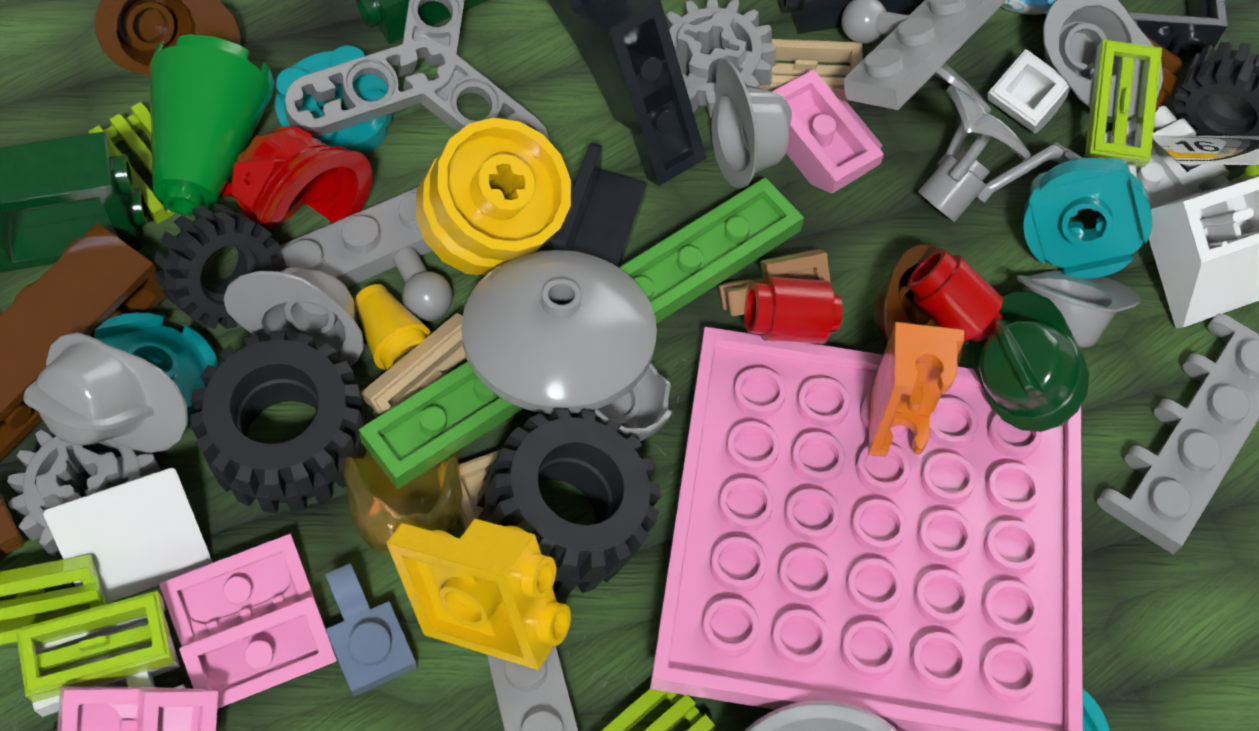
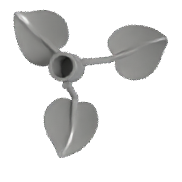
M944 63L933 74L952 84L946 92L957 107L961 123L947 152L937 163L940 166L918 192L952 221L955 222L976 197L985 203L995 191L1046 161H1055L1062 164L1067 161L1083 158L1057 142L1030 157V152L1016 134L998 118L989 115L992 110L984 99L948 64ZM968 132L980 133L967 152L963 149L959 152ZM994 137L1007 145L1024 162L985 184L983 180L990 171L980 164L976 158L990 139Z

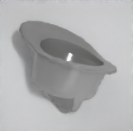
M1056 0L1049 8L1043 24L1045 59L1050 67L1059 72L1078 98L1090 108L1097 46L1105 39L1146 46L1153 45L1118 0ZM1114 56L1107 114L1110 118H1113L1119 56ZM1140 59L1134 60L1128 117L1138 113L1143 60ZM1162 62L1160 65L1157 97L1163 82Z
M724 58L718 63L716 72V101L711 122L712 143L716 161L722 175L729 185L741 189L749 185L754 173L774 166L783 160L788 149L792 109L785 97L778 93L762 88L746 87L734 64Z
M293 267L281 272L257 271L241 275L227 286L223 298L227 313L251 334H257L262 342L271 340V331H286L290 341H296L299 334L303 333L314 337L317 349L325 343L334 348L338 353L340 363L347 361L348 365L352 366L358 361L364 344L362 331L355 322L354 300L347 287L334 276L322 271Z
M1063 270L1048 271L1032 276L1017 275L1016 277L1017 281L1024 284L1023 292H1035L1049 298L1063 314L1080 348L1093 347L1101 338L1116 312L1133 308L1141 302L1140 295L1131 287L1106 277L1081 279L1064 275Z
M81 333L62 335L50 346L46 359L47 367L40 372L37 380L24 393V402L39 412L41 419L49 430L62 441L73 445H90L110 440L127 448L143 452L164 451L182 439L188 424L187 405L178 386L162 369L140 357L106 345L93 337Z

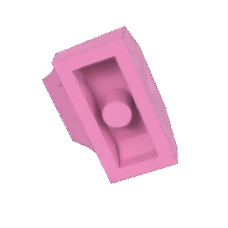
M814 69L772 91L785 97L792 109L789 143L786 154L811 185L833 194L881 164L884 156L880 150L883 146L847 101L838 99Z

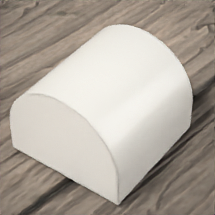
M1025 49L988 92V100L1035 134L1055 115L1067 98L1071 87L1059 72Z

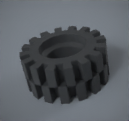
M1230 41L1220 42L1217 50L1209 45L1202 49L1200 55L1196 53L1192 58L1175 96L1174 109L1175 113H1182L1179 120L1185 119L1189 125L1194 124L1195 136H1203L1204 134L1209 136H1259V53L1258 55L1250 53L1252 44L1241 42L1238 50H1233ZM1224 93L1239 96L1246 101L1231 98Z
M213 204V212H211L202 205L192 209L195 221L191 222L183 215L173 221L181 229L176 237L165 231L160 239L170 249L168 252L156 251L154 262L164 269L155 272L157 283L165 288L162 291L164 295L196 323L199 321L205 327L216 329L218 323L225 329L236 328L237 323L227 313L223 300L227 286L241 275L257 271L281 272L284 270V261L275 255L281 252V248L278 242L270 237L272 234L267 229L233 207L231 210L224 204ZM224 246H234L238 251V262L233 273L217 286H203L200 276L206 260L216 250Z

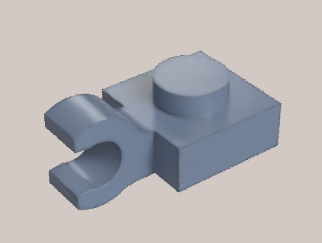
M351 563L325 574L344 619L343 622L325 630L353 697L417 669L415 659L390 602L388 601L370 609Z

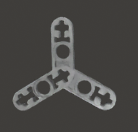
M409 0L402 45L305 75L290 85L285 97V114L290 126H296L312 134V137L324 136L420 103L458 133L469 123L477 121L469 120L461 115L456 105L457 100L463 94L477 93L485 98L490 108L489 115L481 120L493 117L498 118L499 113H502L507 117L506 119L520 121L542 133L549 140L545 126L535 116L457 55L464 0ZM428 1L440 2L448 8L451 20L444 26L431 27L420 19L418 8ZM419 58H424L429 66L437 64L440 66L437 68L435 80L428 81L424 73H417L405 77L403 87L405 91L400 92L398 90L397 74L392 66H398L399 77L415 71ZM363 74L377 75L385 82L387 93L378 101H365L354 92L353 82ZM335 84H342L343 99L349 110H341V99H337L323 106V115L320 118L314 119L309 110L298 111L303 107V96L312 94L316 102H324L335 98Z

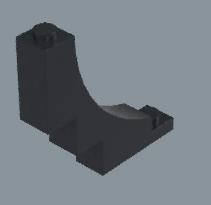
M547 0L584 58L614 120L631 129L646 178L654 184L661 186L707 158L661 0Z

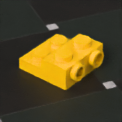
M474 519L460 539L442 530L430 531L401 523L386 542L425 636L535 670L540 669L553 647L558 646L565 639L571 623V611L568 605L556 601L552 589L556 577V564L552 557L541 554L535 534L527 533L516 526H501Z

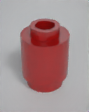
M939 249L924 259L908 279L907 286L915 293L913 297L914 302L940 327L964 330V342L970 339L974 342L985 339L996 329V322L1002 319V314L999 311L1003 304V297L960 255L951 256L945 249Z
M767 277L763 283L752 282L749 285L744 306V320L747 332L760 334L764 341L824 344L831 332L838 331L843 313L840 295L834 294L830 282L825 280Z

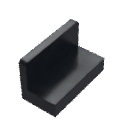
M590 143L571 192V206L561 228L554 236L552 250H568L590 254L608 261L619 268L646 197L647 183L601 170L603 146Z

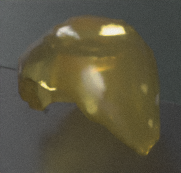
M348 457L345 459L342 471L347 486L348 508L355 531L374 552L391 555L386 542L401 523L430 531L442 530L451 534L452 529L456 526L463 498L461 470L456 457L446 458L398 490L374 458L371 460L358 457L353 459Z

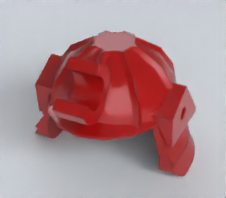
M296 126L279 127L262 136L256 135L251 141L250 146L237 157L238 162H235L233 167L232 183L225 185L221 196L234 197L240 205L239 211L267 230L276 228L291 218L304 204L334 223L362 211L371 189L372 168L369 160L362 153L350 151L344 147H331L323 144L318 139L313 138L312 134Z

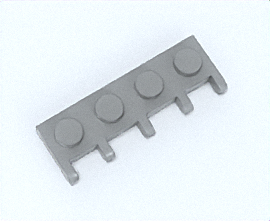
M1224 314L1214 316L1208 325L1210 333L1226 343L1216 360L1212 362L1206 357L1194 353L1190 354L1183 364V370L1201 383L1186 408L1170 399H1162L1154 410L1155 416L1160 421L1173 428L1158 453L1155 455L1141 446L1134 445L1126 454L1125 462L1143 475L1131 496L1127 498L1113 489H1104L1097 500L1098 505L1105 512L1173 555L1183 546L1259 419V334Z

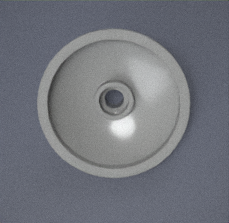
M538 251L506 261L497 266L481 279L473 289L466 302L462 317L463 349L470 367L480 381L505 401L539 413L551 414L554 409L568 408L570 414H577L581 409L592 411L615 402L626 395L642 379L649 368L655 351L657 336L655 314L648 297L639 284L614 264L593 255L576 251ZM555 303H566V305H558Z

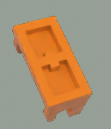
M895 322L870 392L868 455L887 457L893 439L891 428L896 425L906 426L913 432L912 448L914 454L919 455L924 451L930 437V415L935 411L941 394L946 393L951 388L957 375V356L964 342V330Z

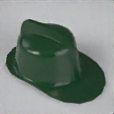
M1013 292L1003 296V304L999 311L1002 314V319L996 322V329L979 342H974L972 339L969 340L968 350L971 364L990 405L1004 422L1021 431L1044 432L1062 426L1078 412L1087 396L1090 374L1085 357L1063 314L1049 298L1035 292Z

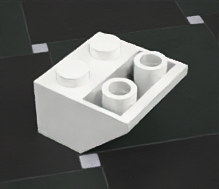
M1259 174L1241 178L1151 208L1152 230L1149 241L1175 328H1183L1214 317L1217 314H1223L1259 301Z

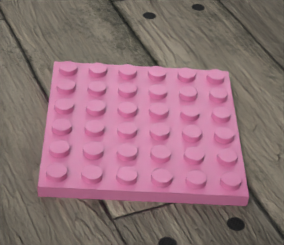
M705 327L650 689L775 710L804 701H837L868 710L887 721L896 730L1083 731L1081 407L1062 426L1044 432L1021 431L1004 422L992 408L975 370L957 366V375L951 388L946 393L941 394L935 411L930 415V437L924 451L919 455L914 454L912 448L913 432L906 426L896 425L891 428L893 439L887 457L868 455L870 392L883 358L882 354L812 343L764 341L760 335Z

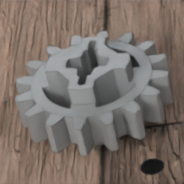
M690 0L686 2L687 14L681 17L671 11L666 14L667 24L681 72L688 74L686 76L682 73L693 112L698 109L699 105L707 106L708 115L712 118L716 101L717 66L724 58L734 64L746 87L759 88V85H771L772 66H776V45L772 44V29L770 25L759 26V12L756 9L741 15L739 13V0H732L726 9L718 8L717 0H708L707 8L698 9L697 5Z
M40 430L36 433V437L42 447L36 453L20 450L17 454V457L27 469L25 473H16L8 476L7 482L16 493L20 494L10 500L8 505L9 509L18 519H23L19 527L29 539L34 541L40 538V545L49 554L55 556L59 552V548L43 513L46 509L82 498L81 496L85 490L83 484L86 483L85 470L90 476L87 479L88 489L85 490L86 496L160 472L161 469L153 454L130 449L110 440L90 445H73L62 441L57 436L52 438L48 433ZM91 450L106 451L109 453L98 455L92 452Z

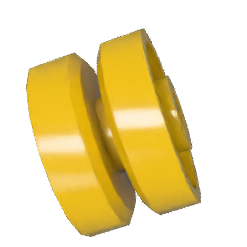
M493 117L469 123L448 140L439 156L434 159L427 169L416 191L415 217L425 243L442 262L465 274L486 276L490 271L506 261L536 252L561 228L571 206V179L562 155L542 133L520 121Z

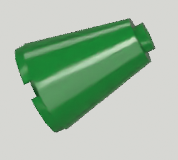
M182 35L178 36L176 46L164 49V41L157 45L150 62L153 192L168 210L176 214L194 216L193 208L202 205L208 210L213 208V204L217 203L233 172L234 163L238 162L237 157L244 151L272 97L274 80L271 69L264 62L262 70L247 61L249 50L236 43L213 36Z

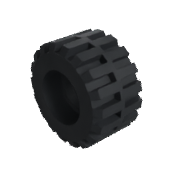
M271 331V340L260 342L257 334L243 338L246 344L245 348L236 352L231 346H228L219 353L222 364L218 368L208 364L200 375L206 389H194L191 403L196 413L190 415L191 429L197 438L196 443L220 486L226 492L232 490L236 500L250 507L257 498L262 511L277 513L279 503H287L292 513L306 510L304 500L314 496L320 505L332 498L329 487L334 483L344 489L353 479L349 464L361 466L365 456L359 429L367 424L366 413L353 371L347 361L340 363L338 353L334 348L325 343L317 349L314 337L300 333L296 341H290L286 331ZM294 401L305 403L317 410L310 426L292 440L278 444H264L247 438V433L253 420L263 410L274 404Z
M568 408L554 409L548 419L539 413L529 418L523 429L517 427L506 440L484 477V484L478 492L476 506L483 508L477 518L478 520L501 526H516L527 533L535 534L541 554L552 557L556 564V577L553 584L554 595H569L576 586H578L581 593L596 589L603 580L606 583L611 580L650 536L648 532L656 524L659 510L653 506L661 498L660 484L649 482L656 469L651 458L641 459L637 452L642 447V444L634 435L626 440L617 433L621 425L609 418L603 425L595 421L596 412L581 409L576 418L570 416ZM543 480H559L576 487L591 503L595 512L596 524L578 525L557 516L544 502L538 482Z

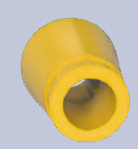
M370 285L362 289L354 298V307L374 362L380 369H390L431 335L430 330L389 293L383 285Z

